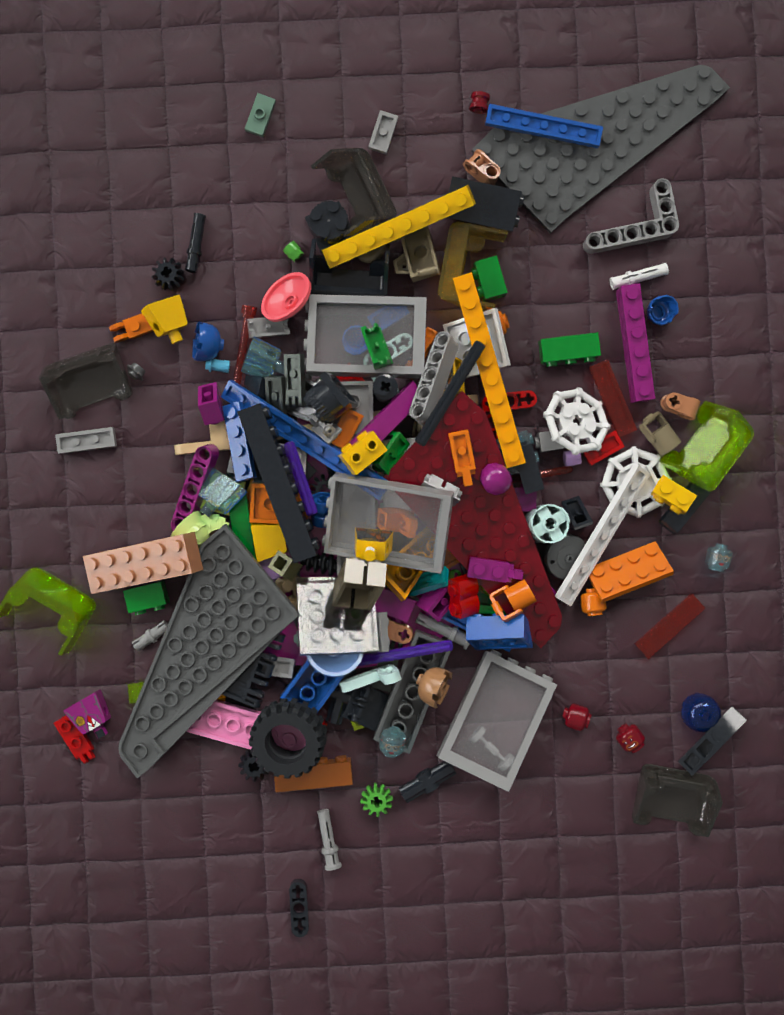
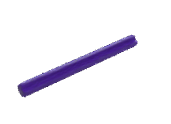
M451 640L392 649L389 652L363 654L358 666L448 652L453 650V643Z

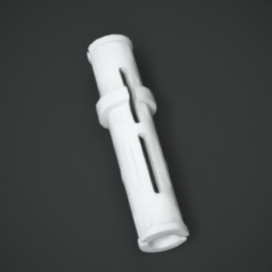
M663 263L635 272L627 271L624 275L611 277L609 279L612 290H615L620 286L668 275L669 269L667 264Z

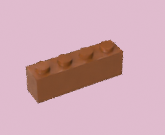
M346 755L336 756L335 759L320 757L316 767H313L307 774L303 772L302 776L297 778L294 775L290 779L284 778V775L274 776L275 791L285 792L353 785L351 757L347 758Z

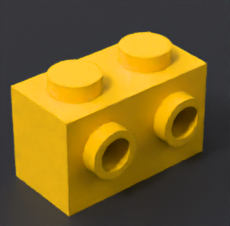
M363 431L356 437L357 441L354 444L348 443L341 449L342 453L338 457L352 475L359 474L387 451V448L374 431Z
M662 475L650 494L654 496L653 499L655 501L667 504L673 512L679 515H684L697 497L696 494Z

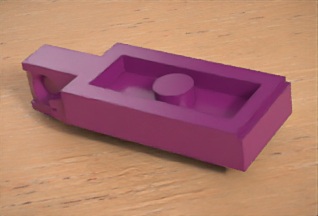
M470 557L467 577L506 583L511 582L512 578L522 580L524 572L514 569V564L509 562Z

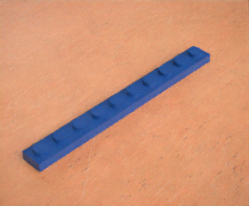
M228 381L221 398L229 403L243 402L244 409L259 403L269 407L273 417L270 419L271 424L277 427L281 437L289 442L294 441L298 448L335 472L351 474L338 457L342 453L339 448L331 443L328 444L317 434L235 381ZM368 467L357 474L358 476L387 480ZM357 485L378 500H382L387 492V489Z

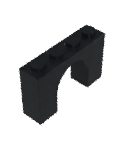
M527 441L521 442L526 463L515 467L520 474L525 494L543 490L544 485L532 444H527ZM500 448L499 450H500L501 455H502V458H503V460H504L503 453H502V450H501V448Z

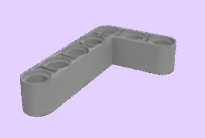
M661 178L650 188L649 195L654 220L592 232L583 242L584 251L594 254L671 237L679 228V220L670 182L667 179ZM656 187H661L664 193H659ZM660 205L666 206L668 212H663ZM664 224H669L672 231L666 230ZM645 228L652 229L653 235L647 234ZM627 232H632L634 239H630L627 236ZM609 235L615 237V243H611L608 240ZM590 239H593L597 242L596 247H593L589 244Z

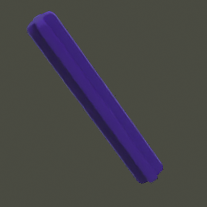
M290 441L284 444V449L304 504L306 515L313 516L318 513L295 442Z

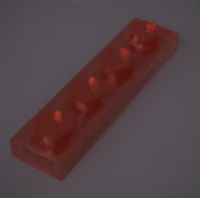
M608 359L590 366L589 370L619 437L636 431V425Z
M689 594L634 644L649 659L699 615L705 607L693 594Z

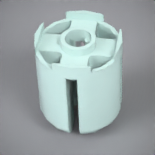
M554 504L538 505L536 509L526 513L525 519L530 531H532L531 535L535 542L556 543L567 536L570 519L568 513L562 507Z

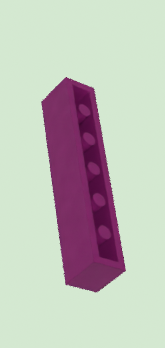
M640 283L620 286L616 290L630 401L631 403L651 401L655 399Z

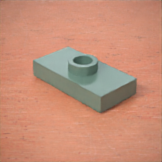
M257 93L245 126L246 132L264 137L276 104V99Z

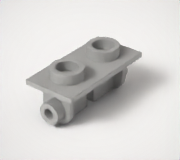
M315 413L309 416V422L313 425L311 430L328 444L335 440L342 431L334 422L332 424L322 423Z
M426 474L421 486L454 491L453 506L460 501L462 491H460L459 487L447 482L443 488L441 487L443 479L433 474Z

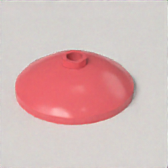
M294 272L277 280L268 289L262 300V314L272 322L285 321L295 316L305 306L310 297L311 282L309 278L303 273Z

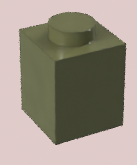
M278 550L268 568L280 576L293 581L302 564L299 562L294 563L290 556Z

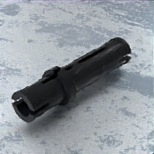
M194 213L190 244L186 250L188 255L185 271L190 273L198 272L199 258L202 256L201 243L206 215L201 213Z

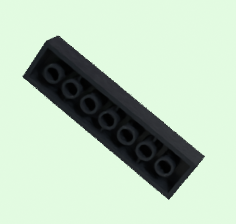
M259 403L237 411L293 562L297 563L316 556L321 545L318 537H314L312 534L314 529L313 523L310 518H306V510L302 500L300 501L296 482H293L291 478L293 474L291 466L284 459V456H286L284 446L279 444L277 440L280 437L277 427L271 424L270 419L273 417L269 407Z

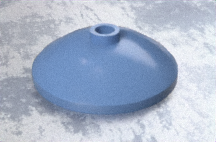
M327 619L316 624L309 632L305 642V653L308 662L317 672L329 677H341L351 673L359 665L364 653V643L359 631L349 622L341 619ZM334 648L336 653H330L329 649Z

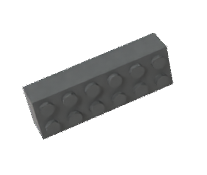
M415 629L409 647L445 640ZM450 651L403 659L399 669L402 679L393 684L377 729L374 732L373 740L389 744L391 747L400 746L397 748L398 750L400 749V751L410 754L429 707L419 697V685L416 684L417 678L432 667L444 669ZM392 731V732H393V735H392V734L389 735V733H388V736H387V733H385V732ZM399 731V732H400V733H399L400 736L398 735L399 738H396V737H397L396 735H395V737H394V733Z

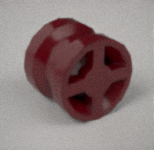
M483 91L472 92V103L469 110L477 114L487 113V102L490 100V94Z

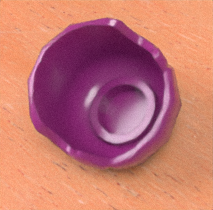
M491 463L482 469L480 482L488 493L500 495L510 488L512 477L504 465Z

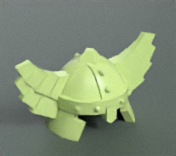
M195 511L175 528L171 536L195 531L198 548L200 549L201 544L210 537L213 531L220 529L224 524L229 526L230 523L226 522V518L221 517L220 514H212L210 517H207L206 515H201L200 511Z

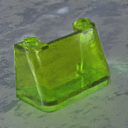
M704 401L697 412V420L701 424L680 453L671 450L661 458L660 462L664 467L706 491H713L753 439L754 430L738 410Z

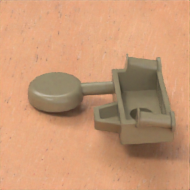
M429 225L387 243L402 241L404 253L393 261L396 274H410L413 282L441 274ZM386 244L357 258L364 263H371L376 259H380L384 255Z

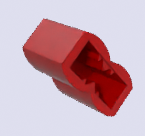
M467 574L449 579L447 590L450 595L449 611L451 615L458 619H463L479 613L480 602L477 595L479 591L477 578L467 577Z

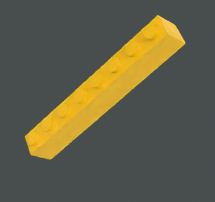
M469 185L464 186L322 250L329 268H333L475 205L474 197Z

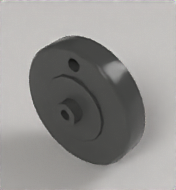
M567 534L559 542L548 543L544 551V564L548 572L554 577L564 580L586 543L581 538L572 534Z

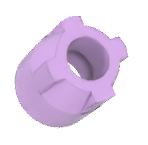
M564 451L563 462L565 467L581 464V453L573 455L571 451Z

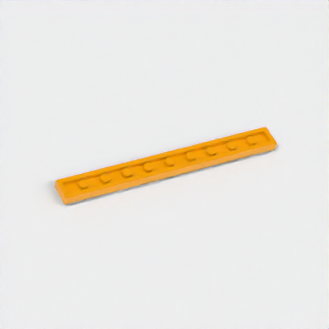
M472 272L453 278L471 344L473 345L477 340L485 345L483 352L477 360V366L507 468L524 464L526 461Z

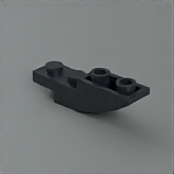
M732 706L678 762L693 776L747 719Z

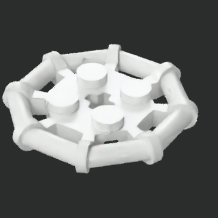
M579 387L574 390L556 391L553 393V398L547 410L543 412V417L546 418L552 436L551 440L571 451L573 455L593 450L599 451L602 448L601 444L607 432L611 429V425L608 423L602 407V401L596 400ZM573 398V402L566 403L564 399ZM557 405L561 408L559 414L554 412ZM595 410H596V413H597V416H598V419H599V422H600V423H596V420H595V417H594V414H593V412H594ZM575 418L579 420V426L573 422ZM595 430H599V433L595 439L592 436V434ZM562 435H563V436H566V435L569 436V437H570V440L572 441V443H571L570 441H568L567 439H565L564 437H562ZM586 440L588 444L580 445L579 441Z
M631 446V449L613 458L610 457L607 460L608 465L602 483H600V487L603 488L609 502L615 496L611 487L616 486L619 489L632 465L637 464L649 472L650 475L634 500L635 508L630 507L627 514L641 518L642 515L660 506L663 507L665 503L661 504L653 499L654 496L650 495L660 480L652 470L654 466H656L661 477L664 475L672 480L660 459L661 456L638 449L636 446ZM631 457L632 463L625 467L620 464V462ZM638 457L650 460L649 464L639 463ZM614 468L619 470L616 482L611 481ZM649 497L653 500V502L642 507L641 501Z

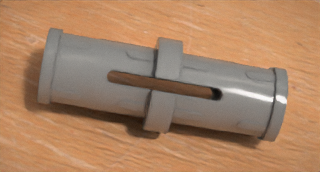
M163 620L154 628L147 629L145 634L132 641L133 647L139 652L152 642H157V639L164 635L168 623Z

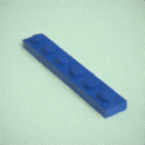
M489 104L485 126L599 148L603 132V126Z

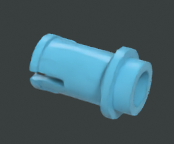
M218 359L206 361L205 369L209 370V372L213 370L229 373L230 361Z

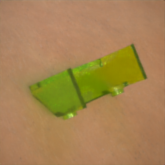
M38 567L31 568L8 590L0 604V617L7 616L13 606L24 604L28 597L62 615L58 622V629L67 636L58 653L62 656L72 650L95 610V601L90 596Z

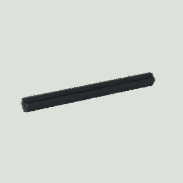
M477 340L474 342L417 435L415 441L419 445L425 446L483 352L485 345Z

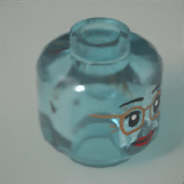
M716 543L715 546L708 547L705 557V564L709 566L708 569L724 572V569L730 568L733 553L727 549L728 545Z
M396 726L386 728L381 733L380 750L385 756L392 758L402 754L405 748L406 734Z

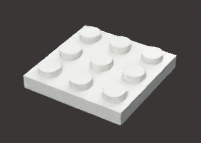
M493 308L483 311L499 369L510 366L498 309ZM464 318L443 324L444 331L448 332L458 343L459 348L456 357L462 361L472 347ZM477 362L467 378L480 375Z

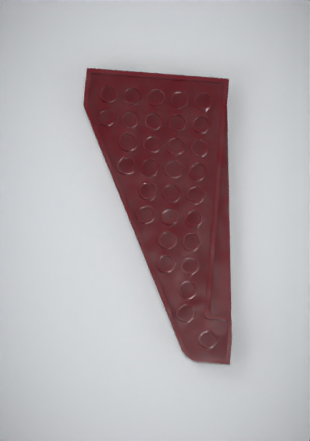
M460 391L451 402L426 445L421 446L415 441L390 469L389 475L385 474L383 477L388 481L421 486L426 474H433L444 480L441 487L444 488L446 483L449 482L460 488V491H462L460 501L455 506H452L447 549L467 571L470 557L509 562L514 564V569L524 572L523 579L527 582L537 602L522 609V614L529 621L532 641L542 648L559 630L562 623V614L512 482L510 488L500 495L488 493L480 482L481 471L484 467L491 463L505 466L485 411L463 391ZM466 429L469 431L476 467L475 474L471 475L473 485L464 486L463 478L457 477L448 433ZM395 491L436 536L441 500L434 497ZM477 578L478 583L489 595L505 585L510 587L521 581L520 579L512 578L511 582L505 583ZM505 593L495 597V600L499 602L507 615L514 612Z

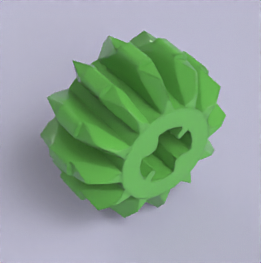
M375 782L373 789L368 785L366 786L367 791H362L364 798L360 802L365 804L363 806L364 811L370 809V816L373 812H376V816L379 817L380 811L386 814V808L392 807L390 802L393 801V796L389 795L391 790H384V784L377 788V783ZM374 797H378V803L375 802Z

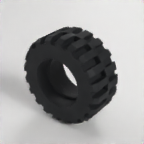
M282 698L279 703L275 700L269 706H265L258 715L250 731L249 746L252 747L250 750L252 756L257 757L255 762L259 766L262 764L264 766L263 770L267 773L271 771L274 773L273 776L276 777L284 775V778L290 779L294 775L297 778L302 776L303 772L309 773L318 764L327 742V727L325 724L322 725L324 722L322 715L317 716L318 710L315 707L309 708V703L305 701L299 703L296 698H292L291 701H288L287 698ZM278 725H291L297 728L306 740L305 747L296 751L281 748L272 737V729Z

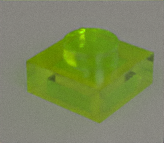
M144 682L128 684L129 704L136 703Z

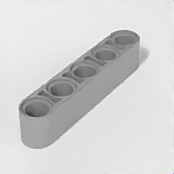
M446 331L438 333L434 339L409 410L410 416L421 426L425 424L444 392L459 348L458 343Z

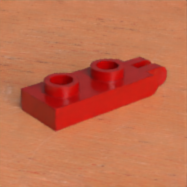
M66 715L53 723L77 760L80 758L86 764L89 762L88 758L90 760L95 758L92 752L94 746L87 735H83Z

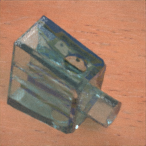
M254 336L241 372L264 378L265 376H273L274 371L284 374V362L279 360L282 351Z
M212 468L199 492V496L206 502L200 512L209 518L216 509L223 514H227L246 495L247 491L240 484Z

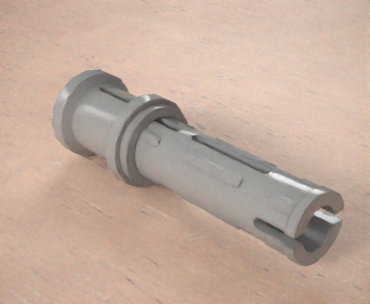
M422 612L419 613L415 623L447 637V640L463 646L465 650L468 648L469 643L466 641V633L459 630L457 626L452 628L440 621L437 622Z
M322 809L317 811L324 845L321 851L325 856V870L331 871L339 869L342 864L339 862L337 853L339 848L334 842L329 809Z

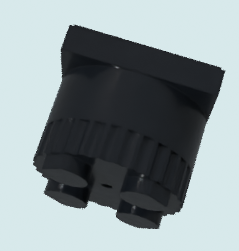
M339 201L321 202L312 209L310 215L305 217L321 253H323L322 250L355 236L348 221L346 210H344Z
M323 372L319 376L322 380L305 393L306 396L303 400L309 407L313 406L317 411L315 413L316 417L322 423L332 424L348 409L354 410L358 403L335 375Z

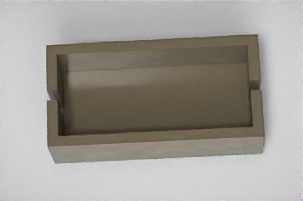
M358 557L346 558L334 583L332 606L350 608L351 591L353 588L355 589L353 609L371 611L385 588L387 563H381L380 560L364 562V560Z

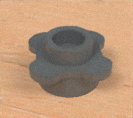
M136 363L127 365V373L134 380H144L142 377L145 374V370Z

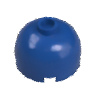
M198 322L194 332L197 334L195 339H193L192 357L196 361L213 360L218 355L219 350H223L224 339H221L219 330L213 325Z

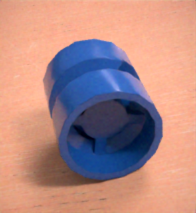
M329 492L313 494L318 510L317 514L311 516V521L315 527L327 528L324 527V520L326 515L328 516L329 508H326V501L328 496L330 497Z

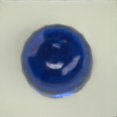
M694 693L688 696L682 703L681 718L694 731L707 732L721 718V709L718 703L709 695Z

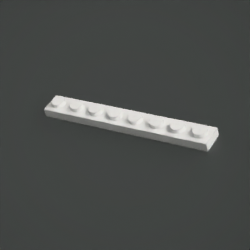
M637 464L632 465L557 591L555 597L569 606H572L649 477L650 473Z

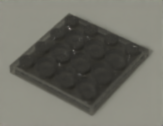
M337 576L296 577L297 610L300 614L297 618L299 656L378 653L379 644L375 604L371 611L353 609L355 589L352 588L350 608L332 606L334 583Z

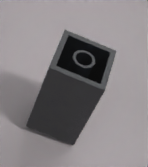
M452 176L449 193L469 185L476 204L447 218L512 232L514 227H518L520 216L517 215L518 207L522 208L525 197L521 195L522 191Z

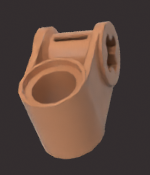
M477 149L469 160L463 162L464 169L476 180L482 183L496 184L501 171L500 167L482 150Z
M675 392L663 396L660 400L661 408L664 411L688 420H695L701 403L696 398L687 397Z
M388 618L389 639L401 644L409 643L413 636L411 626L397 623ZM407 630V634L410 636L402 638V634L399 632Z

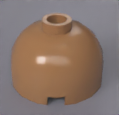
M432 667L424 674H420L416 681V684L419 685L418 694L420 699L429 706L438 708L436 703L440 705L444 700L450 687L447 681L448 679L452 680V673L443 668Z

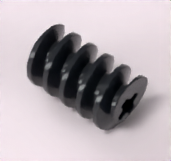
M388 374L378 376L373 383L374 398L381 403H388L395 397L398 390L396 379ZM382 386L385 388L389 387L388 392L385 390L381 391Z
M323 551L321 555L318 553L316 556L300 561V564H302L300 570L306 565L307 572L313 567L315 574L321 569V575H325L328 571L329 577L336 573L337 578V557L334 559L333 554L326 557V553Z

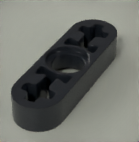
M295 879L291 882L289 888L291 930L296 937H304L309 931L307 884L302 879ZM296 885L303 888L300 892V898H297ZM297 903H301L304 905L305 910L303 912H296L294 906ZM299 918H302V931L298 927Z

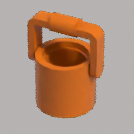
M525 579L510 587L505 585L490 594L491 606L496 615H500L504 622L522 614V609L537 602ZM502 593H505L514 609V612L507 616H504V611L499 602L495 600V597Z

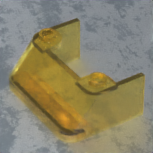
M454 222L449 227L438 286L440 298L461 308L453 278L463 275L467 251H480L484 247L485 239L504 242L508 231L470 223ZM480 301L483 311L495 308V304Z

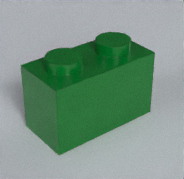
M497 255L474 262L471 272L474 280L477 279L479 285L477 287L479 298H482L483 302H488L505 297L508 292Z
M165 580L123 591L128 613L135 612V615L147 613L146 609L153 608L154 611L164 609L165 604L170 603Z

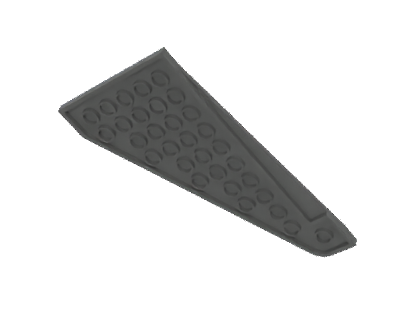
M696 65L541 113L543 115L603 126L599 148L493 128L471 152L474 154L477 149L482 150L500 167L501 171L498 180L506 188L522 191L521 195L525 196L523 206L551 234L566 218L713 105L730 87L711 67Z
M224 524L200 546L199 553L203 570L188 575L120 739L119 755L136 778H139L149 770L272 641L301 615L227 524Z

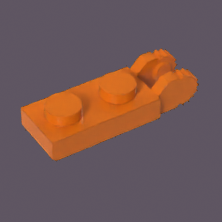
M142 313L109 327L110 332L123 328L126 329L127 333L113 338L115 343L153 332V329Z

